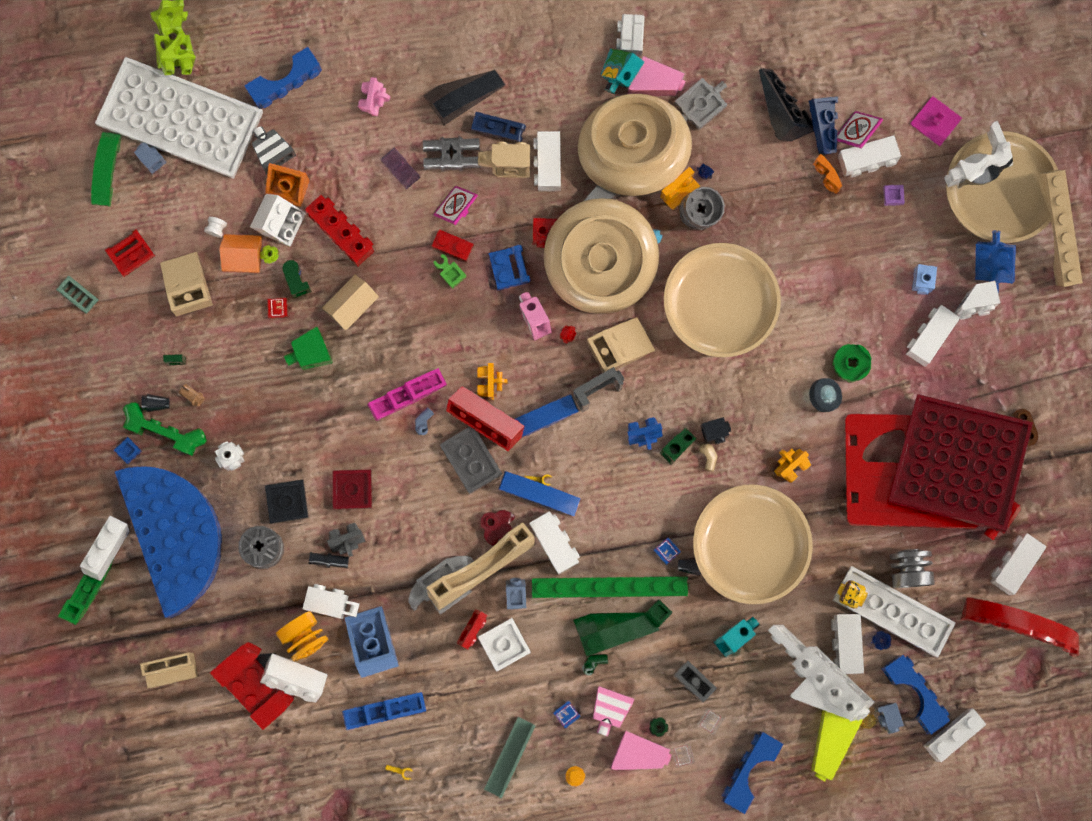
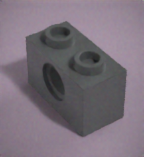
M686 661L673 675L702 703L717 689L689 661Z

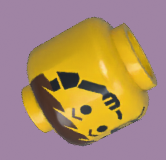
M848 580L846 584L841 583L837 594L840 595V603L853 609L859 606L862 607L868 595L865 592V586L853 580Z

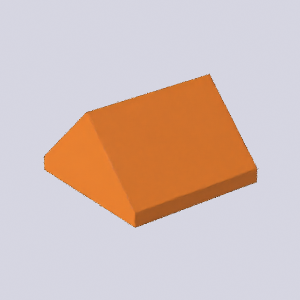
M269 163L265 195H278L289 203L301 207L309 184L308 176L304 172Z
M224 234L220 245L222 272L260 273L262 236Z

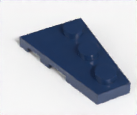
M838 96L808 100L819 155L837 153L835 120L838 119V112H835V103H838Z

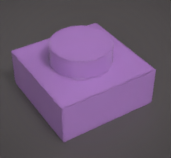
M885 185L883 187L884 206L904 205L903 185Z

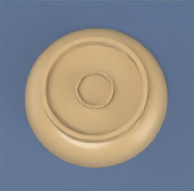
M626 94L604 102L587 117L581 128L578 140L579 160L588 177L607 191L627 196L650 194L671 184L685 169L692 150L691 133L682 114L667 101L647 94Z
M1002 131L1006 141L1011 144L1013 165L1004 169L997 179L984 185H964L962 188H958L957 185L948 187L946 184V195L954 216L970 233L991 242L992 231L999 230L1001 231L1000 242L1015 243L1037 235L1051 222L1049 211L1041 192L1038 173L1058 170L1049 153L1031 138L1014 132ZM987 133L973 138L961 147L954 156L947 175L949 170L954 169L960 160H965L967 157L979 153L991 155L992 146Z
M598 198L586 200L566 210L552 226L544 248L545 270L553 289L572 307L592 314H610L632 306L644 296L652 285L659 264L658 242L651 225L636 209L626 203L613 199Z
M714 243L704 245L689 252L675 265L665 286L664 307L673 331L687 346L708 356L733 357L753 350L770 335L779 317L781 296L774 273L757 254L735 244Z
M742 485L722 492L704 508L694 531V555L701 574L718 593L740 603L763 604L785 596L803 579L812 557V534L803 512L788 496L766 486Z

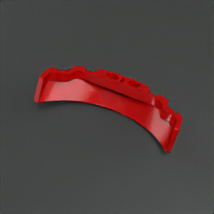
M966 598L961 615L962 620L997 626L1062 648L1063 651L1069 653V656H1079V634L1073 629L1014 607L982 599Z

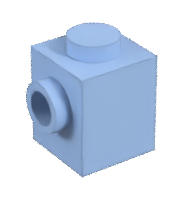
M918 264L914 268L912 290L922 295L931 293L935 289L937 267Z

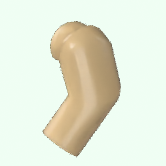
M702 444L699 451L707 458L704 470L714 472L718 456L712 445Z

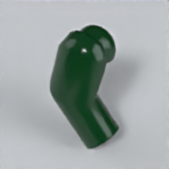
M608 655L589 656L582 667L584 674L590 676L599 664H608Z

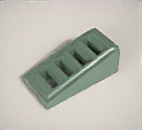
M69 275L56 289L85 314L99 301V299ZM72 283L74 286L66 293V288ZM78 288L79 292L72 298L70 295ZM82 293L86 294L79 303L76 301ZM90 297L92 300L84 308L82 306L83 303Z

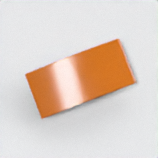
M820 154L813 165L817 172L826 175L823 180L826 189L837 194L842 187L840 178L829 161Z

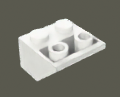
M266 194L250 227L268 238L291 246L306 213L278 195Z
M996 282L976 284L965 295L954 312L961 317L960 320L971 318L973 314L985 316L990 314V311L995 310V307L1000 304Z

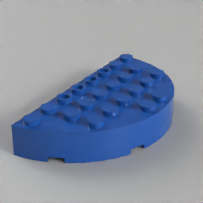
M145 466L115 471L164 616L171 619L193 606L205 594L215 578L221 560L222 543L218 517L203 493L196 486L175 473Z

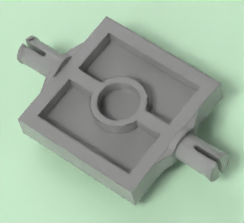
M702 78L681 95L674 104L681 110L685 121L692 122L700 130L727 107V103L720 96V92L727 85L726 83L724 84V81H721L716 87H713Z

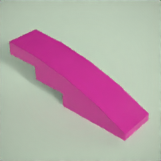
M439 368L406 382L401 387L387 392L386 395L369 402L367 405L375 420L378 421L447 386V383Z

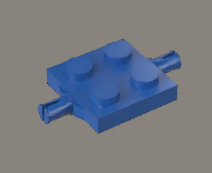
M994 230L992 231L991 242L978 241L976 243L975 280L995 281L999 293V283L1013 284L1015 281L1016 245L1000 242L1001 231Z

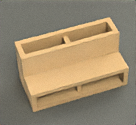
M354 275L322 309L344 330H347L379 296L364 280Z
M184 653L140 664L142 676L146 677L148 688L198 677L194 653Z

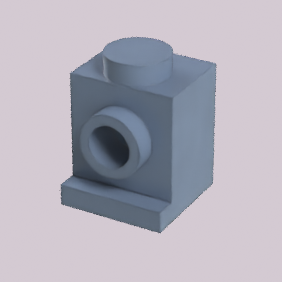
M146 143L140 144L134 152L151 174L167 163L154 146L150 148Z
M889 703L874 708L875 712L880 713V716H878L879 723L882 728L884 727L887 730L888 734L900 731L899 727L904 726L897 703Z

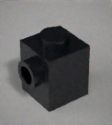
M724 417L702 423L700 426L706 444L715 442V445L724 443L730 435L729 432H731L730 424L728 421H725Z

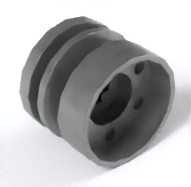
M709 187L697 188L685 196L680 203V218L692 230L707 229L721 220L725 204L718 191ZM702 207L703 211L698 213L697 209Z
M254 526L242 534L239 541V553L247 564L259 569H269L282 559L284 543L282 538L272 529L265 526ZM259 542L264 545L261 551L256 549L259 546Z
M910 549L890 554V560H899V563L891 564V568L900 569V573L892 575L893 588L935 585L934 572L924 571L925 566L933 564L932 561H923V558L932 556L931 551Z

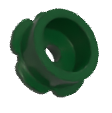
M654 718L650 721L649 731L652 735L662 737L668 731V724H666L664 718Z

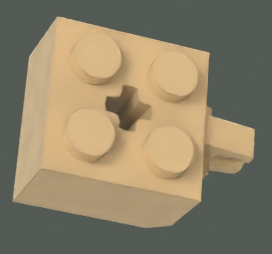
M497 142L492 144V151L478 152V165L491 167L496 177L530 178V145H526L524 142H517L515 144Z

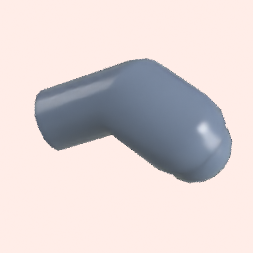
M428 407L415 419V430L419 435H426L428 433L427 420L434 415Z

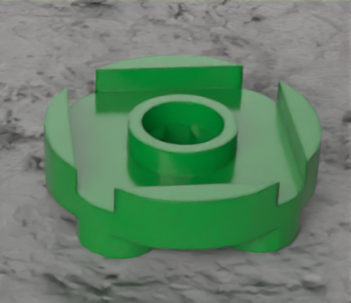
M846 344L835 353L832 365L835 373L841 379L853 383L864 379L869 374L872 359L869 351L862 345ZM848 359H856L857 362L855 364L857 367H850Z

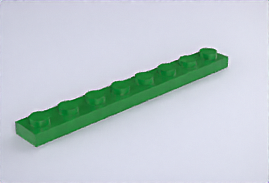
M688 576L532 578V598L688 596Z

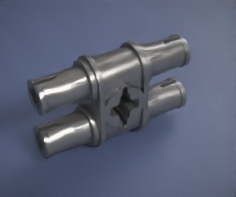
M458 136V138L442 137L440 140H423L424 152L440 151L442 153L440 158H423L424 170L441 169V171L445 172V170L462 171L464 168H480L478 157H463L461 155L463 150H480L479 138L462 139V137ZM451 148H452L453 151H454L452 160H451V157L449 156L450 151H451Z

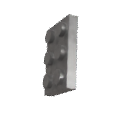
M471 427L466 428L440 444L469 494L503 475L479 434Z

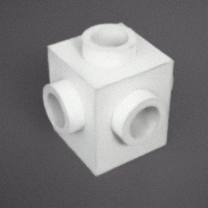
M224 442L215 451L217 464L220 468L224 467L228 471L239 468L241 463L245 462L242 457L244 452L239 444L235 445L233 442ZM231 452V456L229 458H225V455Z

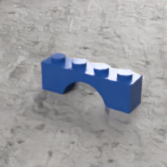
M309 47L292 56L293 66L285 78L271 81L259 76L244 85L259 109L269 107L272 101L285 97L290 90L301 87L305 81L314 79L322 71L321 66Z
M899 655L883 666L881 670L892 685L906 684L916 691L920 699V709L915 718L927 734H933L950 721L947 717L949 713L943 705L940 706L937 703L936 694L931 689H927L924 684L926 682L924 677L919 672H915L912 660L908 656Z
M761 731L759 734L756 733L751 741L752 748L749 752L746 751L741 759L743 762L740 769L736 768L731 777L733 779L730 787L727 785L721 795L724 797L723 802L743 814L747 812L754 799V795L748 785V776L751 769L763 761L774 762L784 745Z

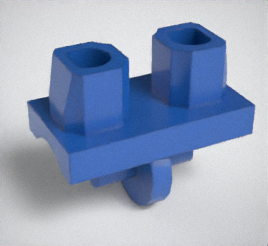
M655 417L645 420L646 427L639 428L638 422L629 423L627 432L629 445L638 443L639 447L646 445L647 450H651V444L656 443L657 438L663 437L661 423L658 424Z

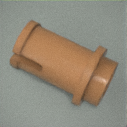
M187 384L183 385L185 389H180L179 394L191 401L193 406H200L203 403L205 397L201 392H196Z

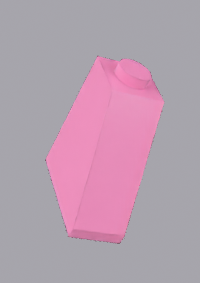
M643 56L644 64L632 81L628 94L676 96L678 90L682 91L686 81L683 80L684 73Z
M625 731L610 768L614 770L660 769L664 765L668 766L672 755L669 754L670 749Z

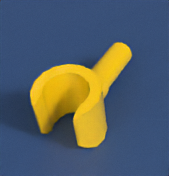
M549 474L542 477L525 476V478L541 484L551 485L544 482L545 477L552 478Z
M386 765V770L400 774L405 780L411 779L404 776L406 770L412 771L411 768L405 767L401 769Z

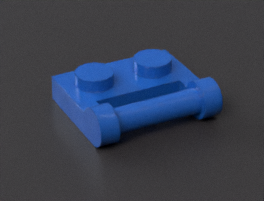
M522 245L489 253L498 290L531 282L522 256ZM510 255H515L520 278H514Z

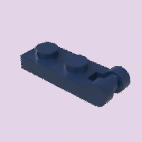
M480 112L475 113L471 127L473 132L508 140L513 143L522 142V133L526 129V125L523 123ZM511 128L516 130L515 134L509 133Z

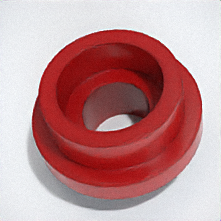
M572 325L564 326L560 333V339L567 344L576 337L575 327Z

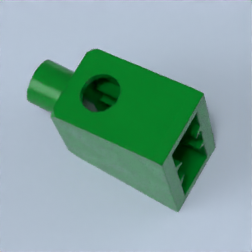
M318 327L292 341L291 345L294 352L284 355L288 366L299 362L302 370L333 363Z

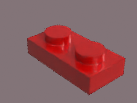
M440 229L432 244V248L464 262H467L474 247L473 243Z
M475 609L456 643L466 649L472 647L476 642L478 631L486 624L487 615Z

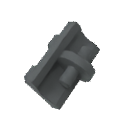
M356 523L346 526L348 533L341 535L339 529L329 531V540L327 542L332 553L339 551L340 554L347 552L349 557H352V550L358 549V544L366 542L361 529L358 528Z

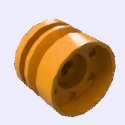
M311 611L295 618L276 632L283 645L290 642L293 643L287 650L288 654L296 650L298 651L291 657L293 662L311 656L329 640L326 635L317 638L323 632L322 628L312 631V628L317 624V620Z

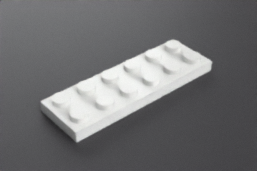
M850 566L842 583L846 584L848 580H853L865 586V592L868 595L863 606H859L856 609L840 603V595L837 593L832 601L856 614H861L863 618L925 652L939 657L955 622Z

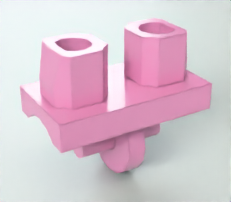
M370 78V82L362 83L361 90L364 94L368 95L367 99L359 100L358 108L369 112L372 116H378L379 107H383L384 102L390 100V96L385 94L386 88H383V84L378 82L377 78Z

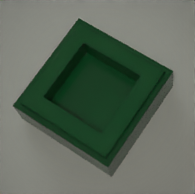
M183 354L163 355V362L168 366L185 365L186 357Z
M658 599L645 614L660 627L673 612Z

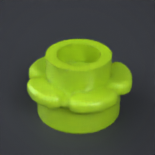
M269 245L263 247V251L260 252L261 259L267 264L274 263L279 257L278 249Z

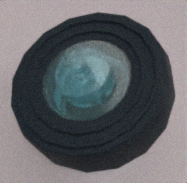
M821 378L810 387L809 397L813 407L818 411L831 412L840 406L842 391L834 380Z

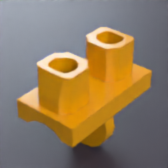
M488 363V366L477 367V378L488 379V385H477V395L488 397V400H494V385H497V391L500 392L502 391V385L508 384V379L502 378V372H497V378L494 379V363Z
M792 448L788 452L782 449L779 452L782 457L777 461L780 466L774 472L777 476L792 483L798 477L793 471L797 466L802 471L807 470L811 466L807 458L809 454L801 449H798L796 452Z

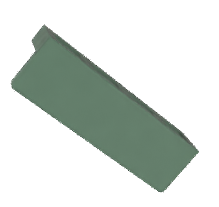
M520 717L517 718L484 790L502 799L535 729V724Z

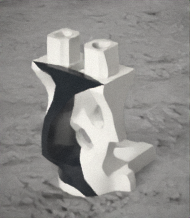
M998 121L990 126V131L987 133L992 146L991 155L979 153L971 155L965 160H960L955 168L949 170V174L944 177L948 187L957 185L958 188H962L964 185L987 184L997 179L1004 169L1013 165L1011 144L1006 141Z

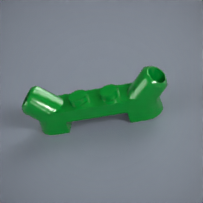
M136 402L129 403L123 407L126 420L122 428L141 436L145 429L176 441L173 448L190 456H193L197 447L206 444V436L200 428L182 435L178 433V429L172 426L164 428L161 426L162 423L152 418L150 421L145 420L140 405Z

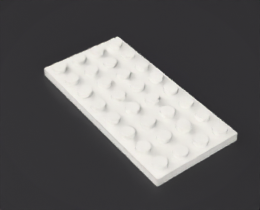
M125 57L95 124L234 179L253 137V131L256 129L263 114V110L174 75H164L161 70Z

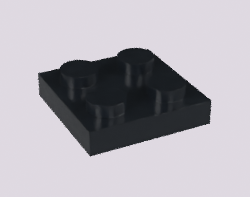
M303 479L265 485L270 524L309 518Z

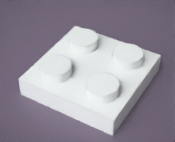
M512 618L478 637L496 672L531 653Z

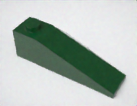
M646 612L591 613L573 620L586 657L660 630L645 614Z

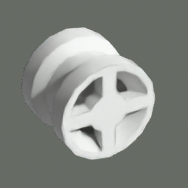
M209 216V224L205 227L204 232L214 237L222 238V230L226 227L227 223L219 218Z

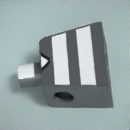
M260 126L253 131L257 140L252 142V146L266 175L269 163L281 166L296 156L293 148L274 129L266 133L264 128Z

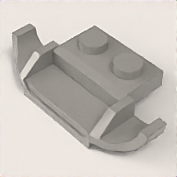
M469 556L446 558L416 580L417 582L409 595V605L415 611L424 600L426 602L431 601L426 587L441 577L466 567L474 562V560ZM471 589L441 610L437 609V611L441 615L472 592Z

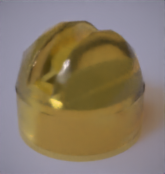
M869 713L863 719L861 728H873L876 725L875 716Z

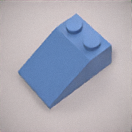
M382 606L358 613L356 617H345L355 665L361 678L399 666Z

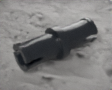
M310 552L309 565L314 564L326 566V568L331 566L348 569L349 556Z

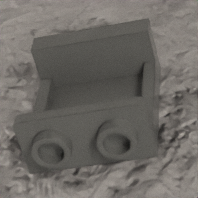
M613 367L574 389L573 398L582 413L589 409L590 402L587 399L588 396L611 383L615 385L618 392L621 391L624 377L619 370L616 371Z

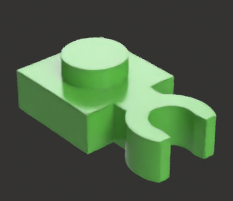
M442 254L441 258L444 260V263L438 264L434 261V266L439 270H443L440 276L453 289L467 276L455 262L449 265L447 257Z

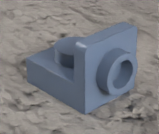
M511 578L506 580L507 609L527 608L525 579Z

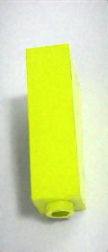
M822 711L811 768L812 771L816 772L815 777L824 782L826 779L833 780L863 721L862 719L850 721L828 711Z

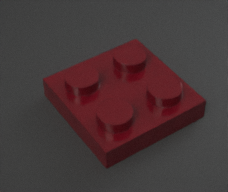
M371 469L333 470V510L372 509Z

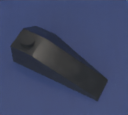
M760 68L759 74L775 136L779 140L792 142L814 132L810 115L806 110H800L796 105L798 100L785 91L786 86L772 69Z
M492 70L438 85L423 96L445 126L506 86L497 71Z

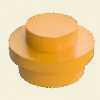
M572 766L566 771L565 778L571 786H579L585 780V773L582 768Z

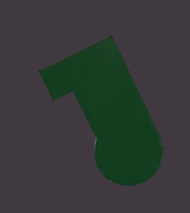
M294 260L286 261L282 269L293 298L312 292L308 282H302L300 277L301 269L298 263Z
M685 428L659 454L672 466L697 438Z

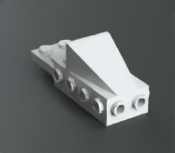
M773 625L768 630L772 634L771 638L776 643H782L786 647L785 651L789 656L797 658L792 663L795 667L794 671L801 678H806L790 695L793 699L844 717L850 721L863 720L870 713L869 708L874 701L817 646L806 647L784 625Z

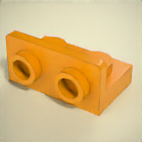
M691 167L687 168L677 179L661 191L660 198L671 210L679 206L685 196L700 187L699 183L693 178L695 172Z

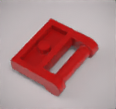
M137 229L131 231L132 234L113 247L105 249V252L123 277L155 256ZM135 240L138 241L137 244H135L127 251L116 257V253L124 249L126 246H128Z

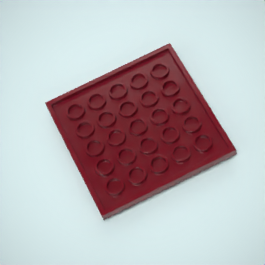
M917 394L889 503L1006 533L1033 422Z

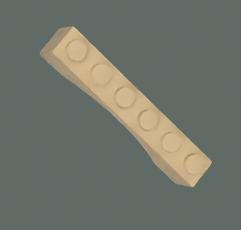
M1053 170L1038 173L1041 192L1049 211L1053 229V269L1056 285L1066 287L1083 283L1065 170Z
M521 523L509 531L480 558L454 573L441 577L426 587L428 597L437 609L441 610L535 546V537L526 525Z

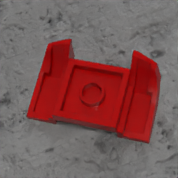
M248 642L229 655L210 674L222 687L225 686L248 710L250 717L264 730L293 702L295 695L286 694L280 689L270 688L260 682L265 668L256 658L262 649Z

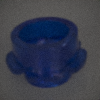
M703 163L700 167H697L699 171L697 175L704 180L712 179L714 173L712 168Z
M878 631L872 637V643L877 650H886L891 646V636L884 631Z

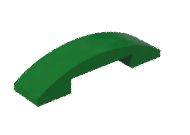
M102 132L93 168L92 205L111 207L117 153L120 151L122 138L120 134Z
M113 561L101 581L86 574L83 575L70 600L67 599L60 611L59 618L74 625L78 624L99 592Z

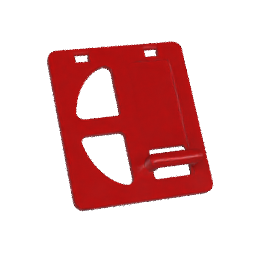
M849 414L846 417L847 521L850 525L975 529L978 527V525L889 503L899 463L866 462L863 459V453L867 446L885 433L902 430L906 438L912 415ZM850 435L857 436V446H850ZM851 492L858 493V503H852Z

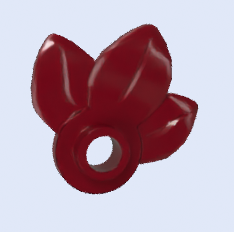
M507 510L483 514L480 519V525L484 529L485 541L491 546H495L498 539H502L512 530L510 523L515 519V515ZM489 518L493 519V524L491 526H489L487 523V520Z

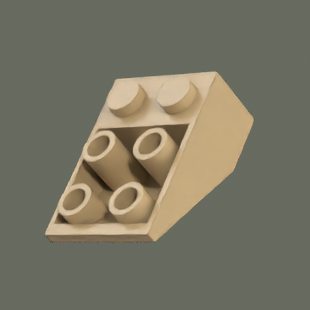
M197 252L160 263L171 311L176 316L213 305Z
M637 317L606 329L587 339V345L602 373L613 367L615 370H618L655 351Z

